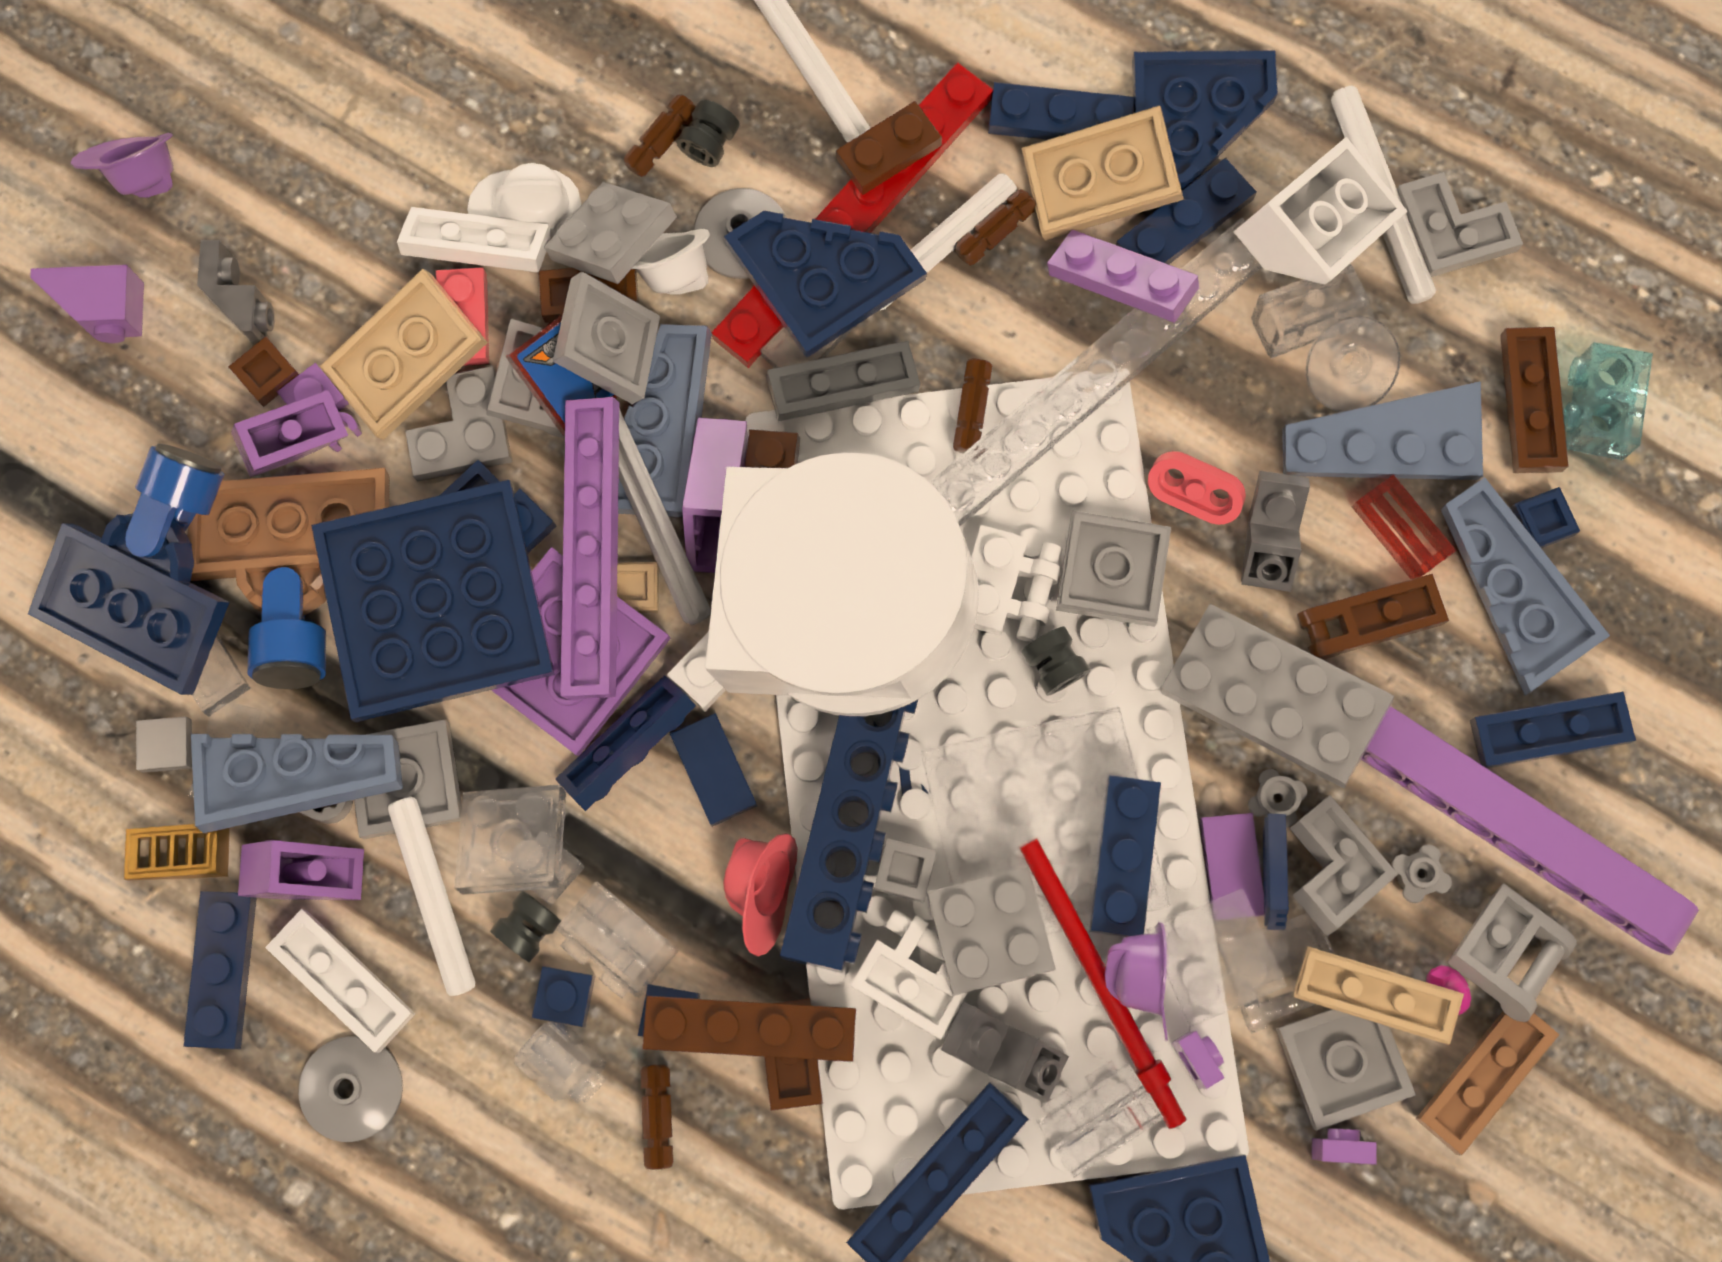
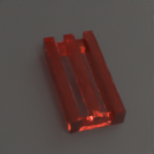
M1394 474L1356 501L1352 506L1354 511L1410 579L1424 576L1456 552V549ZM1388 492L1434 547L1437 551L1436 554L1432 556L1414 534L1413 529L1404 518L1400 517L1383 494ZM1371 503L1375 505V507L1380 511V513L1389 522L1393 529L1398 533V535L1403 539V541L1412 550L1416 557L1421 561V565L1416 561V559L1411 555V553L1402 544L1398 537L1393 533L1389 526L1384 522L1380 515L1375 511V509L1371 506Z

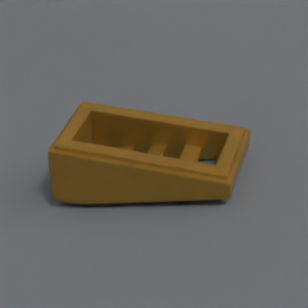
M195 824L126 829L124 880L228 877L230 828L202 833ZM197 838H204L203 864H196ZM168 839L167 865L159 867L160 840ZM179 839H186L185 865H178ZM140 840H149L148 868H139Z

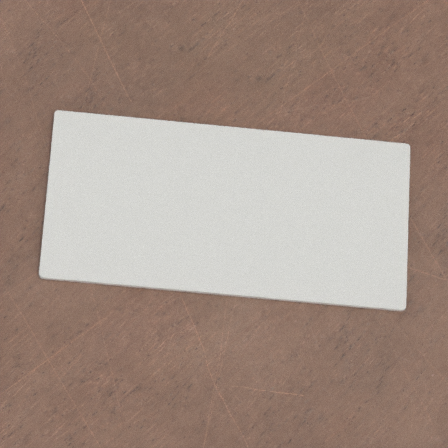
M1123 370L988 385V398L983 429H980L982 435L977 454L959 453L953 448L955 430L959 427L957 425V417L962 388L902 395L779 422L775 410L751 413L746 418L747 438L749 437V429L798 433L801 438L798 463L828 454L864 453L888 458L914 470L930 482L949 504L961 528L971 556L980 525L1029 538L1024 557L1030 559L1039 558L1042 544L1045 542L1060 546L1062 550L1058 565L1063 568L1072 511L1152 524L1129 375ZM1061 569L1058 583L1052 584L1046 607L1050 612L1046 625L1040 626L1037 638L1056 628L1066 627L1073 639L1071 648L1076 655L1084 658L1090 668V672L1072 685L1048 696L1039 683L1041 675L1037 668L1030 666L1022 654V650L1030 643L1016 637L1021 621L1006 617L1001 636L974 628L964 653L951 672L935 688L918 699L915 714L905 712L901 731L910 733L903 763L893 761L890 780L898 783L891 813L881 811L877 830L886 832L879 863L869 861L865 881L873 882L875 886L887 838L937 851L927 892L1028 867L1019 847L1038 838L1106 966L1108 950L1111 946L1121 943L1122 939L1126 938L1089 932L1107 778L1109 775L1161 782L1144 934L1155 933L1158 922L1164 924L1167 943V974L1163 1005L1168 1041H1165L1163 1021L1160 1015L1129 1007L1128 1009L1155 1060L1161 1059L1171 1077V1081L1168 1084L1187 1120L1175 1128L1168 1129L1150 1093L1144 1094L1134 1076V1072L1137 1069L1031 870L1030 873L1056 970L967 992L963 1002L986 1012L1015 1029L1042 1040L1069 1056L1061 1073L1060 1080L1055 1086L1047 1104L941 1051L960 1008L940 1040L850 986L876 940L896 950L902 937L885 927L895 909L911 919H914L915 916L920 917L929 923L927 928L936 933L927 893L925 901L922 903L876 891L873 886L867 913L857 911L853 931L862 933L855 964L845 962L843 973L806 965L812 1006L856 1008L853 1062L818 1060L832 1200L837 1208L850 1209L879 1205L989 1082L1029 1120L962 1195L1160 1171L1241 1154L1246 1155V1157L1248 1156L1249 1146L1180 703L1161 693V687L1174 666L1163 592L1161 594L1158 621L1155 627L1056 611L1062 574ZM1018 575L1012 599L1027 601L1032 579ZM776 695L791 834L795 838L798 847L797 863L795 866L798 884L839 715L818 711L798 702L789 695ZM890 711L863 716L865 722L873 727V720L878 727H882L889 723L892 718ZM861 753L852 760L851 768L859 776H872L879 769L878 758L871 753ZM899 767L910 771L912 789L905 792L903 796ZM921 784L924 786V788L927 790L929 794H926L924 791H922ZM849 802L840 809L839 819L846 826L857 827L866 821L869 813L863 804ZM838 851L829 857L826 868L835 877H847L855 870L856 860L852 854L846 851ZM834 901L823 902L815 910V922L825 929L835 928L842 922L844 910L841 905ZM917 946L909 958L934 974L938 972L943 961ZM1197 1031L1201 1039L1209 1036L1224 1060V1064L1218 1067L1224 1079L1208 1089H1198L1171 1042L1188 1032Z

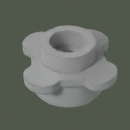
M1274 769L1263 771L1258 778L1260 783L1258 792L1248 802L1250 812L1257 817L1267 816V814H1286V828L1294 825L1297 821L1295 811L1298 809L1301 800L1307 796L1306 786L1299 780L1293 781L1288 777L1279 776L1278 772ZM1274 794L1282 796L1281 803L1274 802Z
M1424 845L1418 853L1410 856L1404 854L1397 855L1392 861L1391 866L1398 873L1397 880L1403 889V897L1408 902L1419 903L1427 894L1433 892L1442 894L1451 888L1452 879L1449 874L1444 873L1439 862L1440 851L1433 845ZM1419 869H1423L1426 872L1424 879L1417 876Z

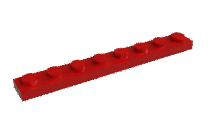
M957 62L919 104L924 114L942 136V145L864 195L861 194L853 181L850 180L815 220L851 226V230L872 233L992 100L993 89ZM754 285L711 334L712 339L749 369L785 327Z

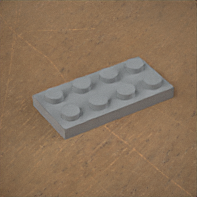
M1209 604L1161 687L1163 695L1344 789L1394 700V695L1212 604Z

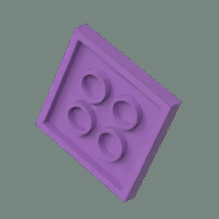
M551 547L533 569L532 575L555 675L492 691L575 755L579 756L671 638L667 633L617 597L616 697L566 699L561 697L563 555Z

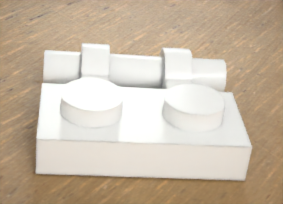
M980 525L971 556L978 582V610L974 628L1001 636L1007 617L1021 621L1016 636L1018 639L1029 643L1036 640L1040 626L1046 625L1050 612L1046 604L1052 584L1058 583L1062 568L1058 565L1062 548L1056 544L1045 542L1042 544L1039 558L1030 559L1024 557L1029 538ZM1018 575L1032 579L1027 601L1012 599Z
M895 909L885 927L902 937L896 950L876 940L850 986L941 1040L967 993L952 996L938 936L927 928L929 923L918 916L911 919ZM916 946L943 961L936 974L909 959Z

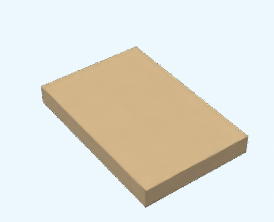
M1160 106L1022 148L1033 199L1036 202L1035 208L1040 230L1044 240L1069 234L1072 229L1076 231L1184 200Z
M422 269L319 367L377 438L384 440L488 342L433 275Z

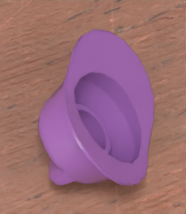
M166 133L156 137H132L108 141L80 152L72 158L71 165L78 169H98L115 190L122 195L134 194L138 197L158 195L172 188L170 174L174 169L166 141L173 135L172 133Z
M1158 922L1155 933L1129 936L1122 939L1121 943L1111 946L1107 955L1105 980L1107 989L1122 1005L1160 1015L1163 1021L1165 1041H1168L1163 1005L1167 974V943L1164 924Z

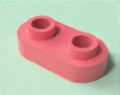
M1172 451L1159 456L1148 475L1149 488L1157 499L1212 524L1222 525L1235 520L1241 513L1246 499L1245 488L1237 477L1182 452ZM1177 469L1182 472L1184 478H1173L1168 470ZM1216 489L1224 490L1228 493L1229 498H1218L1213 491Z

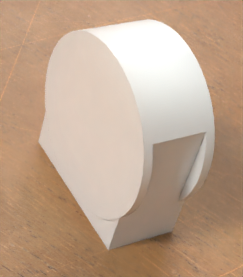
M864 453L822 455L805 460L788 469L726 467L705 669L728 693L789 695L798 702L818 711L842 716H869L896 710L914 702L935 688L951 672L964 653L973 633L978 610V582L972 557L955 514L944 497L930 482L899 462Z

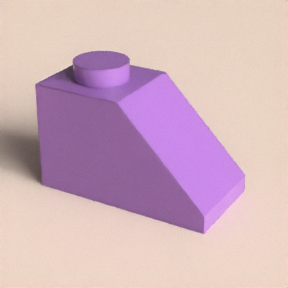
M128 265L31 269L30 278L96 340L105 343H120L124 341L125 337H142L144 282Z
M329 390L235 423L231 431L250 478L297 461L348 437L346 428Z
M275 840L242 845L238 896L282 900H361L364 849Z

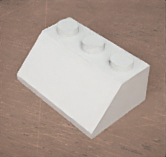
M1345 137L1239 226L1234 233L1265 270L1326 285L1408 211L1349 139Z

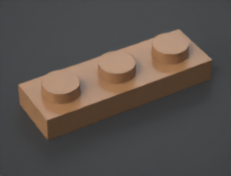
M1502 1011L1415 1119L1456 1155H1463L1560 1034L1535 1013L1532 1014L1529 1021L1519 1022L1510 1018Z

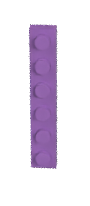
M613 397L566 400L561 697L566 699L616 697L619 402Z

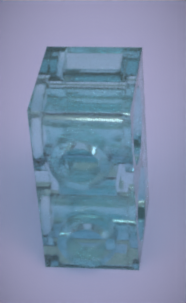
M1593 342L1580 357L1573 359L1568 373V385L1574 387L1572 402L1566 405L1563 412L1565 432H1567V450L1624 460L1640 446L1653 353ZM1599 371L1610 374L1615 385L1604 382L1599 375ZM1592 416L1602 418L1608 426V431L1597 428L1592 420Z

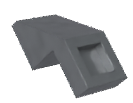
M201 240L197 286L253 345H256L264 337H267V332L273 330L274 310L272 304L265 299L255 285H238L240 279L238 261L230 254L220 240Z
M1259 471L1249 513L1241 577L1242 585L1291 592L1301 554L1299 529L1310 489L1309 478Z
M963 1002L941 1048V1051L1046 1104L1059 1082L1063 1068L1069 1058L1068 1055L1042 1040L1015 1029Z

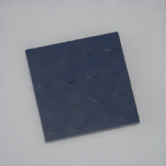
M510 480L311 525L350 717L354 722L555 675L513 485Z

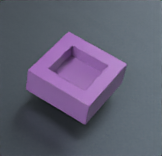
M1193 1031L1171 1042L1198 1089H1208L1224 1079L1223 1074L1218 1068L1224 1064V1060L1209 1036L1201 1039L1197 1031Z
M1328 1128V1139L1312 1138V1160L1376 1165V1142L1360 1141V1130Z

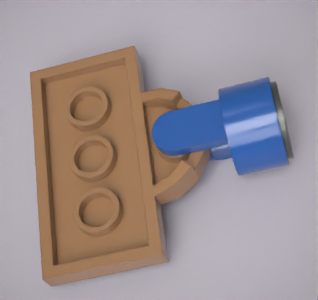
M385 468L222 481L210 514H196L188 526L187 537L192 544L194 558L191 581L236 578L237 586L255 609L262 612V622L252 626L248 634L247 674L256 683L276 689H299L315 685L325 677L326 631L317 624L305 621V615L311 613L327 600L311 525L388 508L390 501V476Z

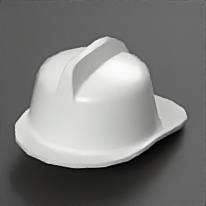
M528 163L519 165L513 170L491 174L479 182L470 195L467 210L468 214L549 224L551 237H553L559 228L580 208L581 200L579 191L570 178L545 165Z
M697 229L684 233H662L632 269H636L648 286L656 293L680 295L703 289L708 284V274L702 244L707 241L710 233L707 229Z

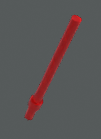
M1038 838L1021 845L1019 849L1137 1069L1134 1072V1076L1144 1094L1150 1093L1168 1129L1183 1124L1187 1118L1168 1084L1171 1081V1077L1161 1059L1155 1060L1128 1007L1122 1005L1107 989L1105 980L1106 966Z

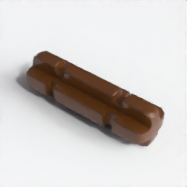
M679 94L667 105L669 111L667 113L661 112L639 138L641 144L639 146L633 145L624 156L626 167L637 176H646L655 165L652 162L653 159H660L681 134L682 130L680 127L688 126L693 120L692 113L696 106L684 95Z
M1019 189L1006 199L1008 201L1006 205H999L974 227L975 232L973 234L967 233L956 243L955 251L963 262L969 266L977 263L985 256V249L992 250L1018 227L1017 223L1019 221L1024 222L1035 212L1036 202L1027 191Z
M971 358L966 363L964 382L966 383L962 387L957 425L959 427L955 430L953 448L956 452L977 454L979 451L982 435L980 429H983L989 391L987 386L990 385L993 367L990 361Z
M647 1065L641 1069V1088H645L646 1096H641L643 1139H647V1147H643L644 1166L649 1170L668 1169L673 1165V1145H669L668 1138L672 1137L671 1095H667L666 1087H670V1069L667 1065Z

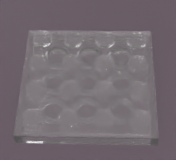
M1120 706L921 750V758L951 886L1028 867L1019 847L1038 838L1084 927L1090 926L1107 778L1109 775L1139 779ZM1155 842L1147 912L1171 906ZM1030 870L1046 934L1051 935L1063 932Z

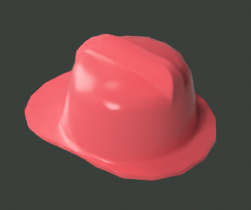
M787 833L777 835L770 842L754 841L746 838L739 839L734 846L725 871L723 889L726 899L731 908L743 916L742 930L744 943L748 951L755 956L767 954L774 946L781 932L785 917L789 886L795 871L798 851L795 838Z

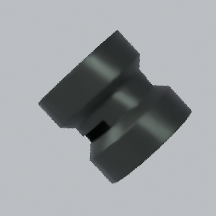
M700 100L692 113L693 123L690 127H685L682 130L676 143L678 148L695 162L708 167H716L724 155L723 145L735 136L740 123L736 116L725 107L713 101Z
M1064 626L1044 634L1022 650L1027 663L1030 666L1036 667L1040 673L1039 683L1047 696L1065 689L1090 672V668L1084 658L1076 655L1071 648L1073 639Z
M522 890L513 901V911L507 918H500L490 932L517 955L531 962L540 951V941L545 935L553 934L563 921ZM525 919L534 927L532 929L523 923V920Z

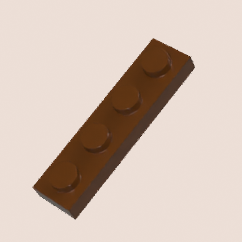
M647 996L642 1049L853 1062L856 1008Z

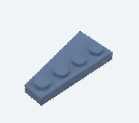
M660 325L656 335L645 397L634 403L633 406H629L624 418L668 516L683 517L682 506L697 420L702 418L712 337L708 326ZM619 479L618 514L635 515Z
M1481 381L1287 424L1282 429L1283 474L1307 477L1479 480L1483 477Z
M1485 477L1444 505L1441 512L1524 695L1535 690L1610 636Z
M191 734L195 826L202 833L403 789L399 744L393 735H328L326 739L304 738L302 734H282L281 738H256L253 734H232L231 738H212L209 734Z

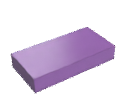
M1253 813L1201 818L1200 828L1213 921L1264 916V894Z

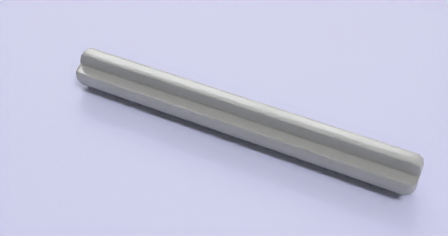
M619 410L620 482L683 621L690 625L698 624L711 615V609Z

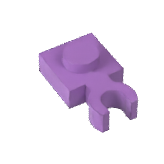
M316 362L277 391L286 404L326 390L330 391L338 412L349 404ZM339 412L344 426L350 428L357 437L360 436L362 430L354 418L347 413ZM338 442L329 445L335 452L342 450Z

